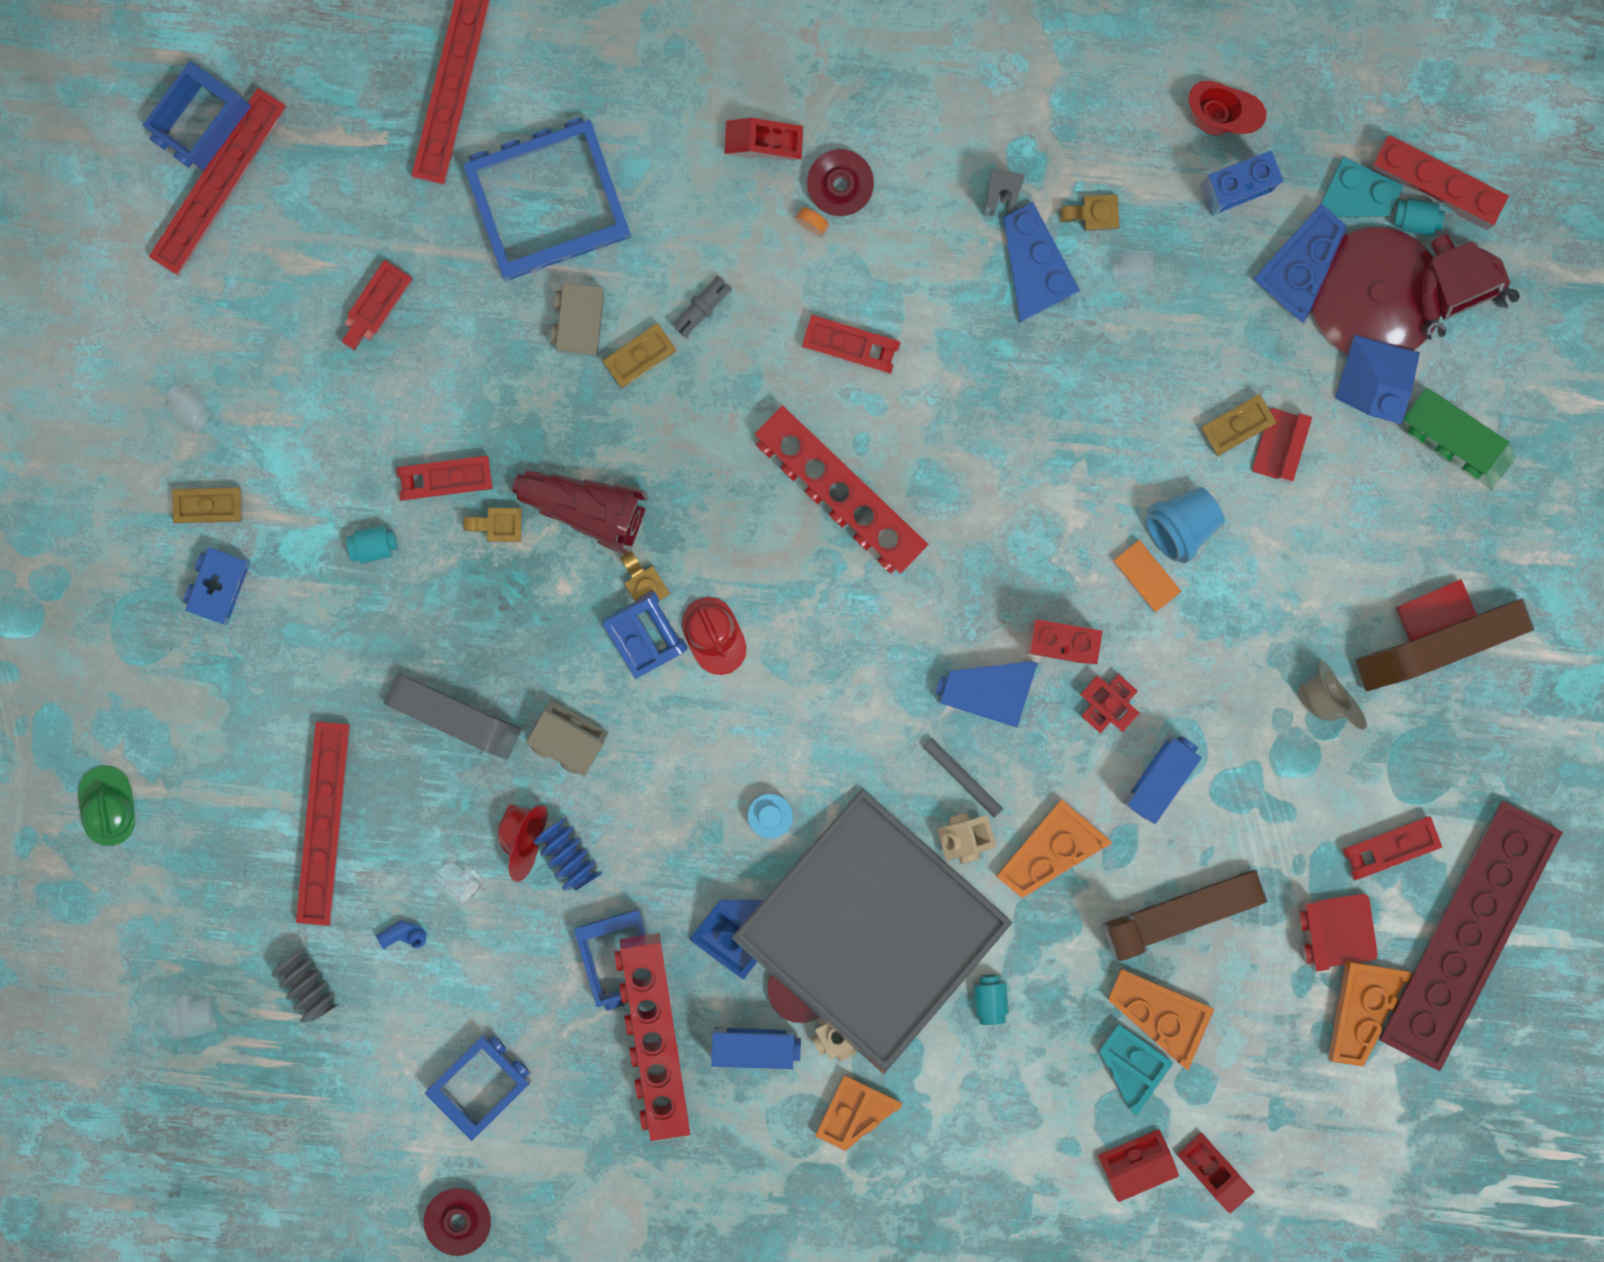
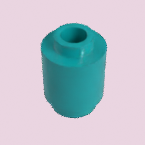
M1407 198V201L1399 199L1394 226L1402 227L1401 231L1433 236L1435 230H1442L1445 211L1439 210L1440 203Z
M386 524L356 530L354 535L346 536L351 562L359 561L363 564L393 557V550L398 549L394 530L388 531Z
M997 974L979 976V982L973 983L975 1016L979 1017V1024L997 1025L1006 1023V1015L1009 1014L1007 981L1000 980Z

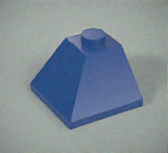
M1354 334L1335 399L1369 416L1402 425L1413 389L1420 352Z
M719 900L689 940L743 980L757 961L732 940L731 937L763 901Z

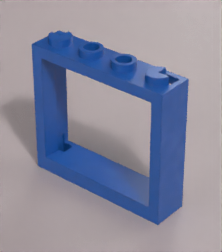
M582 117L564 123V129L553 133L550 128L541 130L532 135L533 140L520 143L519 140L507 142L500 146L501 151L490 155L488 151L473 154L469 157L470 162L463 164L505 282L632 238L591 120L584 121ZM585 135L616 225L509 262L477 172Z

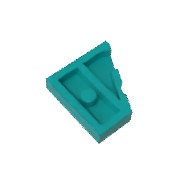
M1343 157L1321 203L1336 217L1386 218L1390 216L1404 185Z
M1118 1023L1098 1050L1128 1107L1137 1116L1169 1071L1173 1062Z

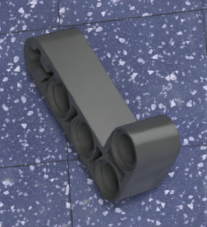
M400 673L396 674L383 703L471 746L507 760L522 730L513 724L488 715Z

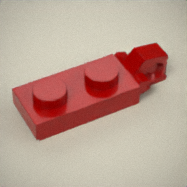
M384 260L347 314L348 319L345 325L350 327L341 342L355 351L364 337L371 341L412 283L413 278Z

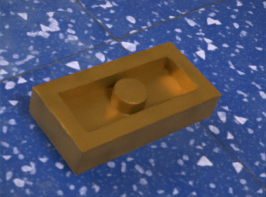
M656 323L602 361L621 389H623L673 355L677 350L661 326Z
M1258 394L1202 426L1201 429L1218 457L1277 422L1261 394Z
M240 487L172 489L173 523L242 522V495Z

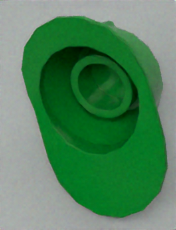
M101 765L91 769L83 776L79 784L78 799L82 825L85 833L93 842L102 846H115L123 843L130 837L135 827L132 788L126 775L113 766Z

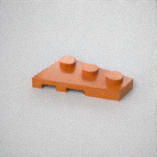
M1060 799L996 877L1023 898L1113 842Z
M1346 960L1327 1060L1364 1067L1382 1032L1381 1027L1389 1011L1394 1010L1399 1000L1397 996L1404 983H1408L1413 972Z
M1120 968L1107 1000L1188 1071L1214 1008Z

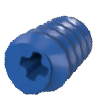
M565 817L541 832L533 843L535 845L546 844L540 854L541 856L553 855V858L547 864L549 868L560 866V870L555 875V878L567 877L568 880L562 887L563 891L571 889L576 891L603 873L602 871H590L596 864V861L594 859L583 860L589 850L587 848L576 849L582 839L580 836L569 838V835L574 830V826L562 827V823L567 818Z

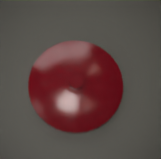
M1363 228L1343 236L1311 309L1312 318L1321 335L1331 346L1348 356L1354 334L1411 350L1417 349L1427 340L1422 334L1423 324L1428 321V319L1424 318L1422 284L1423 275L1428 268L1430 260L1433 258L1431 253L1415 238L1391 228ZM1436 325L1431 328V334L1436 328Z

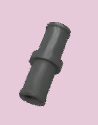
M716 275L715 279L698 297L694 295L690 300L692 304L671 324L676 330H680L687 323L679 332L686 339L689 338V335L706 317L710 319L714 314L712 310L733 290L729 284H724L717 291L725 282L720 276Z

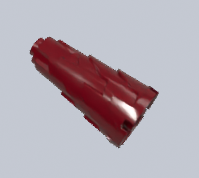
M526 470L524 475H517L512 490L513 493L517 494L518 501L539 510L540 514L569 525L577 532L597 540L598 544L625 555L629 552L626 545L632 547L637 538L646 508L638 506L639 499L644 501L648 499L647 491L637 487L619 483L611 485L585 479L580 480L556 473L549 475Z

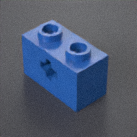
M208 547L206 553L201 552L195 567V571L199 572L195 585L190 583L184 596L183 602L187 603L185 611L223 625H228L251 562ZM217 576H219L218 582L223 585L221 591L215 590L211 594L212 588L208 586V581L216 580Z

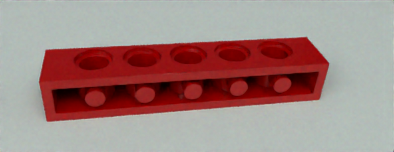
M783 405L754 434L759 440L755 446L769 459L774 454L783 463L780 466L781 471L793 482L799 478L807 486L804 492L817 505L823 501L832 510L828 515L841 528L846 524L856 532L852 538L866 551L870 547L873 548L880 555L877 562L890 574L896 570L901 575L929 545ZM794 437L799 441L801 447L797 454L790 456L782 452L781 443L785 438ZM812 460L820 461L825 468L824 474L817 479L807 476L805 466L808 462ZM841 483L848 488L849 496L845 501L836 502L830 497L829 490L834 484ZM862 506L870 508L873 512L872 522L868 525L858 524L854 519V512L857 508ZM887 529L894 531L898 538L897 544L889 549L882 547L878 541L880 532Z
M660 933L619 939L620 950L614 951L617 971L624 970L625 982L619 983L622 1003L629 1002L630 1014L624 1015L627 1035L634 1034L635 1046L629 1047L632 1067L639 1066L640 1078L634 1079L637 1099L644 1098L645 1110L639 1111L642 1131L649 1130L650 1141L691 1135ZM639 968H646L651 972L645 979H637L633 976L634 971ZM644 1000H650L656 1004L650 1011H642L638 1008V1005ZM650 1032H655L661 1036L655 1043H647L643 1040V1037ZM655 1064H660L666 1068L659 1075L649 1073L648 1069ZM660 1096L670 1099V1102L662 1107L656 1106L653 1103Z

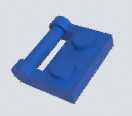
M655 591L644 594L637 601L602 619L604 628L635 679L681 655L688 648L684 640L678 638L658 604L660 599ZM646 610L667 644L660 651L638 616Z

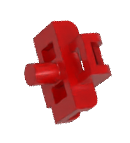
M1117 674L1109 684L1096 675L1091 683L1080 693V696L1090 704L1081 717L1100 734L1110 723L1121 732H1124L1140 714L1139 711L1128 703L1138 690L1120 674ZM1118 683H1119L1125 690H1127L1128 693H1127L1126 691H1124V690L1118 685ZM1125 710H1127V711L1123 714V716H1122L1119 720H1117V719L1122 715V713H1123Z

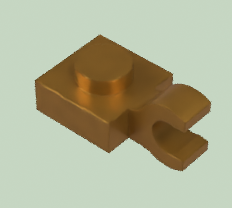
M1118 195L1084 196L1083 206H1062V209H1060V222L1084 221V231L1119 229Z
M488 508V518L464 517V531L487 532V542H521L522 508Z
M632 551L620 558L632 576V579L624 584L635 601L650 591H655L660 600L670 595V592L653 566L643 570Z

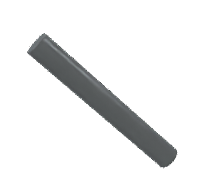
M933 738L923 746L993 818L1003 810Z

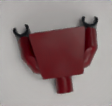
M1448 234L1441 235L1431 242V246L1437 256L1430 260L1428 268L1423 275L1422 284L1424 318L1428 319L1423 324L1422 334L1426 339H1432L1430 331L1435 325L1438 328V336H1445L1446 327L1443 323L1438 322V318L1441 316L1443 320H1446L1493 298L1496 306L1508 308L1505 300L1507 294L1511 302H1518L1520 295L1517 290L1509 289L1511 282L1501 258L1483 248H1479L1474 242H1468L1455 247Z

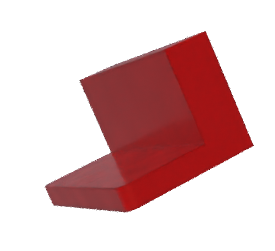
M1271 408L1270 412L1277 423L1263 431L1252 466V472L1291 483L1294 481L1313 417L1301 413L1295 415Z
M1160 1129L1098 1155L1118 1202L1179 1176L1171 1152Z

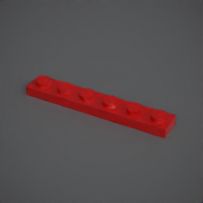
M491 0L454 1L411 175L412 178L444 186L446 184Z
M259 88L256 89L248 101L251 105L250 109L207 165L149 255V258L177 276L181 274L287 109L286 105Z
M319 721L315 723L296 923L331 926L350 724Z

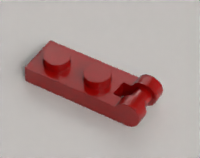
M811 314L802 348L891 375L894 364H892L895 352L899 351L901 342ZM872 345L882 348L879 359L869 357Z
M489 456L396 468V476L400 478L402 489L398 491L400 501L493 490ZM423 475V488H415L413 476Z
M1426 816L1361 842L1351 844L1341 850L1345 859L1348 858L1352 866L1350 873L1353 881L1443 847L1431 816ZM1370 850L1374 862L1365 865L1361 853Z

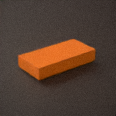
M1140 539L1113 560L1154 613L1182 592Z

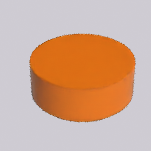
M806 207L800 208L795 217V220L802 227L819 236H823L829 227V223L824 217Z

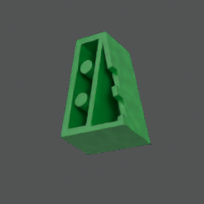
M1427 387L1403 419L1408 429L1406 434L1420 444L1426 442L1434 448V453L1449 463L1452 461L1466 475L1481 482L1490 490L1494 489L1516 459L1508 440Z

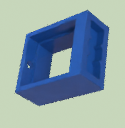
M189 61L142 126L152 133L149 140L166 151L170 146L176 151L173 157L188 168L193 163L204 171L250 109L251 105L192 61ZM202 87L224 102L225 105L193 149L189 150L167 133Z
M1271 150L1209 174L1200 187L1211 215L1214 216L1271 194L1284 181Z
M1179 736L1177 739L1168 737L1122 804L1148 822L1156 824L1202 759L1196 753L1199 747L1183 736Z
M640 908L574 929L596 1007L604 1005L606 1011L624 1006L625 1003H622L620 990L604 994L588 939L634 925L638 936L648 935Z
M714 1027L711 1067L793 1069V1061H800L801 1038H794V1030Z
M484 1034L424 1093L471 1141L532 1082L528 1078L531 1072L518 1059L512 1062L504 1053L507 1050L506 1046L494 1035L489 1038ZM483 1049L517 1085L489 1113L477 1122L443 1086Z

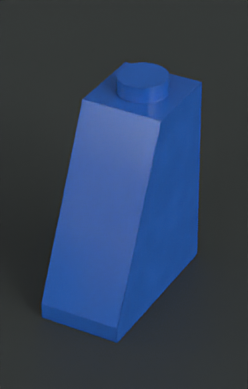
M1029 661L949 671L947 677H940L935 695L941 696L940 704L1017 728L1038 663Z

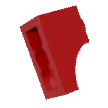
M752 117L727 120L724 154L746 158L802 159L803 126Z
M1200 1133L1177 1154L1229 1214L1254 1193V1190L1203 1133Z

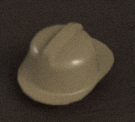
M1320 661L1318 663L1319 673L1299 687V694L1308 710L1314 716L1326 721L1346 717L1355 727L1364 730L1367 727V721L1359 705L1340 684L1329 665L1324 661Z

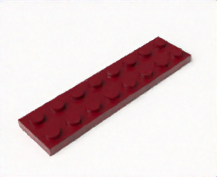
M1500 801L1378 1040L1441 1071L1563 831L1504 801Z

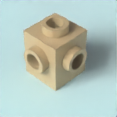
M968 813L956 815L949 818V825L937 828L946 861L959 858L961 864L980 859V852L997 847L988 815L970 819Z
M821 1018L818 1019L820 1024L815 1026L817 1035L813 1036L812 1039L820 1055L827 1053L830 1060L837 1057L840 1062L857 1053L856 1049L845 1039L841 1043H834L831 1040V1035L835 1031Z

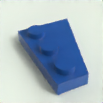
M1034 202L1003 217L1021 323L1078 293L1080 289Z
M1321 203L1253 280L1299 321L1305 324L1346 232L1347 225Z

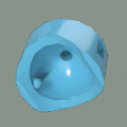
M773 793L763 794L756 798L749 807V826L754 833L762 838H779L788 831L792 824V808L788 801L780 795Z

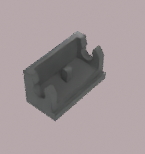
M991 170L987 184L985 216L994 215L999 198L1002 204H1005L1008 200V215L1014 211L1019 199L1020 189L1024 183L1025 174Z

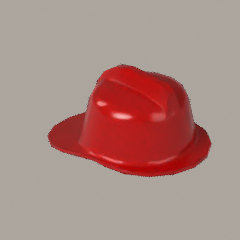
M1201 81L1195 84L1189 92L1188 102L1192 111L1191 117L1194 119L1197 127L1206 134L1217 136L1227 132L1237 134L1254 133L1262 128L1266 121L1267 111L1264 104L1256 96L1214 81Z
M713 597L700 598L691 603L683 614L682 628L696 661L702 669L711 674L725 675L734 672L743 663L746 657L747 646L732 610L725 602Z
M510 804L500 822L498 840L501 848L510 856L508 867L509 875L513 881L520 882L524 880L535 863L539 845H535L533 841L543 832L548 817L547 808L543 805H538L530 810L516 804Z

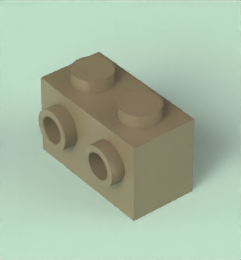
M563 283L562 291L556 290L554 311H560L559 324L552 325L551 344L556 345L557 353L598 357L605 294L603 287Z
M549 700L532 729L526 744L531 746V749L536 754L542 757L549 756L560 762L561 766L568 772L579 773L585 776L604 744L608 732L554 701Z

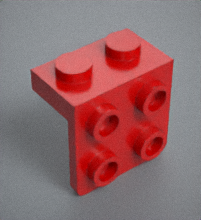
M1366 894L1301 902L1303 911H1298L1299 925L1301 931H1306L1307 944L1303 945L1304 959L1306 965L1311 964L1312 970L1316 972L1330 970L1329 967L1345 965L1346 960L1366 962L1377 958L1378 952L1370 899Z

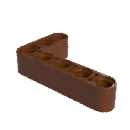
M1522 598L1415 640L1355 659L1354 662L1365 692L1418 677L1535 629Z
M1251 870L1113 919L1101 926L1112 957L1117 961H1123L1145 953L1147 951L1145 946L1260 906L1268 902L1257 870Z

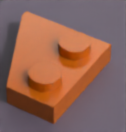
M844 1074L815 1137L846 1151L858 1142L861 1137L876 1128L888 1116L898 1111L903 1103Z

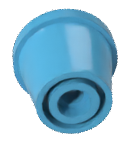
M1197 487L1165 502H1155L1148 507L1146 517L1148 531L1158 548L1169 559L1181 563H1187L1196 557L1197 550L1225 522L1223 512L1217 501L1202 487Z

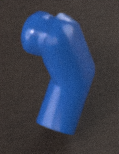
M400 920L375 935L383 949L397 941L410 944L412 948H421L425 945L427 939L426 931L420 925L405 920Z

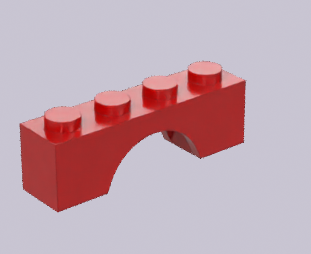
M1390 135L1382 141L1369 167L1370 170L1397 183L1439 200L1454 210L1458 216L1486 230L1495 225L1509 198V195Z

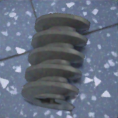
M306 947L277 963L276 969L271 974L273 977H285L279 984L280 989L292 988L286 999L298 998L299 1001L293 1010L294 1012L306 1011L300 1019L301 1023L314 1021L340 1005V1003L329 1005V1002L335 995L333 992L322 993V990L327 985L326 980L315 982L316 977L320 974V970L308 971L307 968L313 962L312 957L300 958L305 952Z

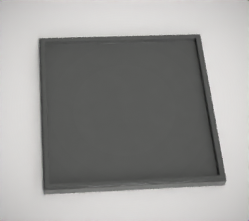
M861 789L731 939L884 1074L1013 922L864 789Z

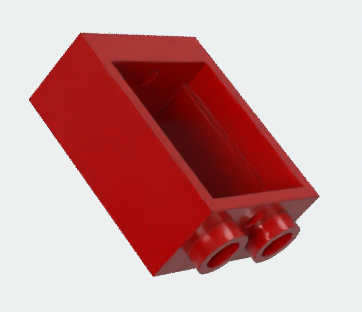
M1035 619L1030 624L1025 654L1096 665L1098 664L1103 631ZM1062 647H1063L1064 650H1065L1064 653L1061 652V648H1062Z

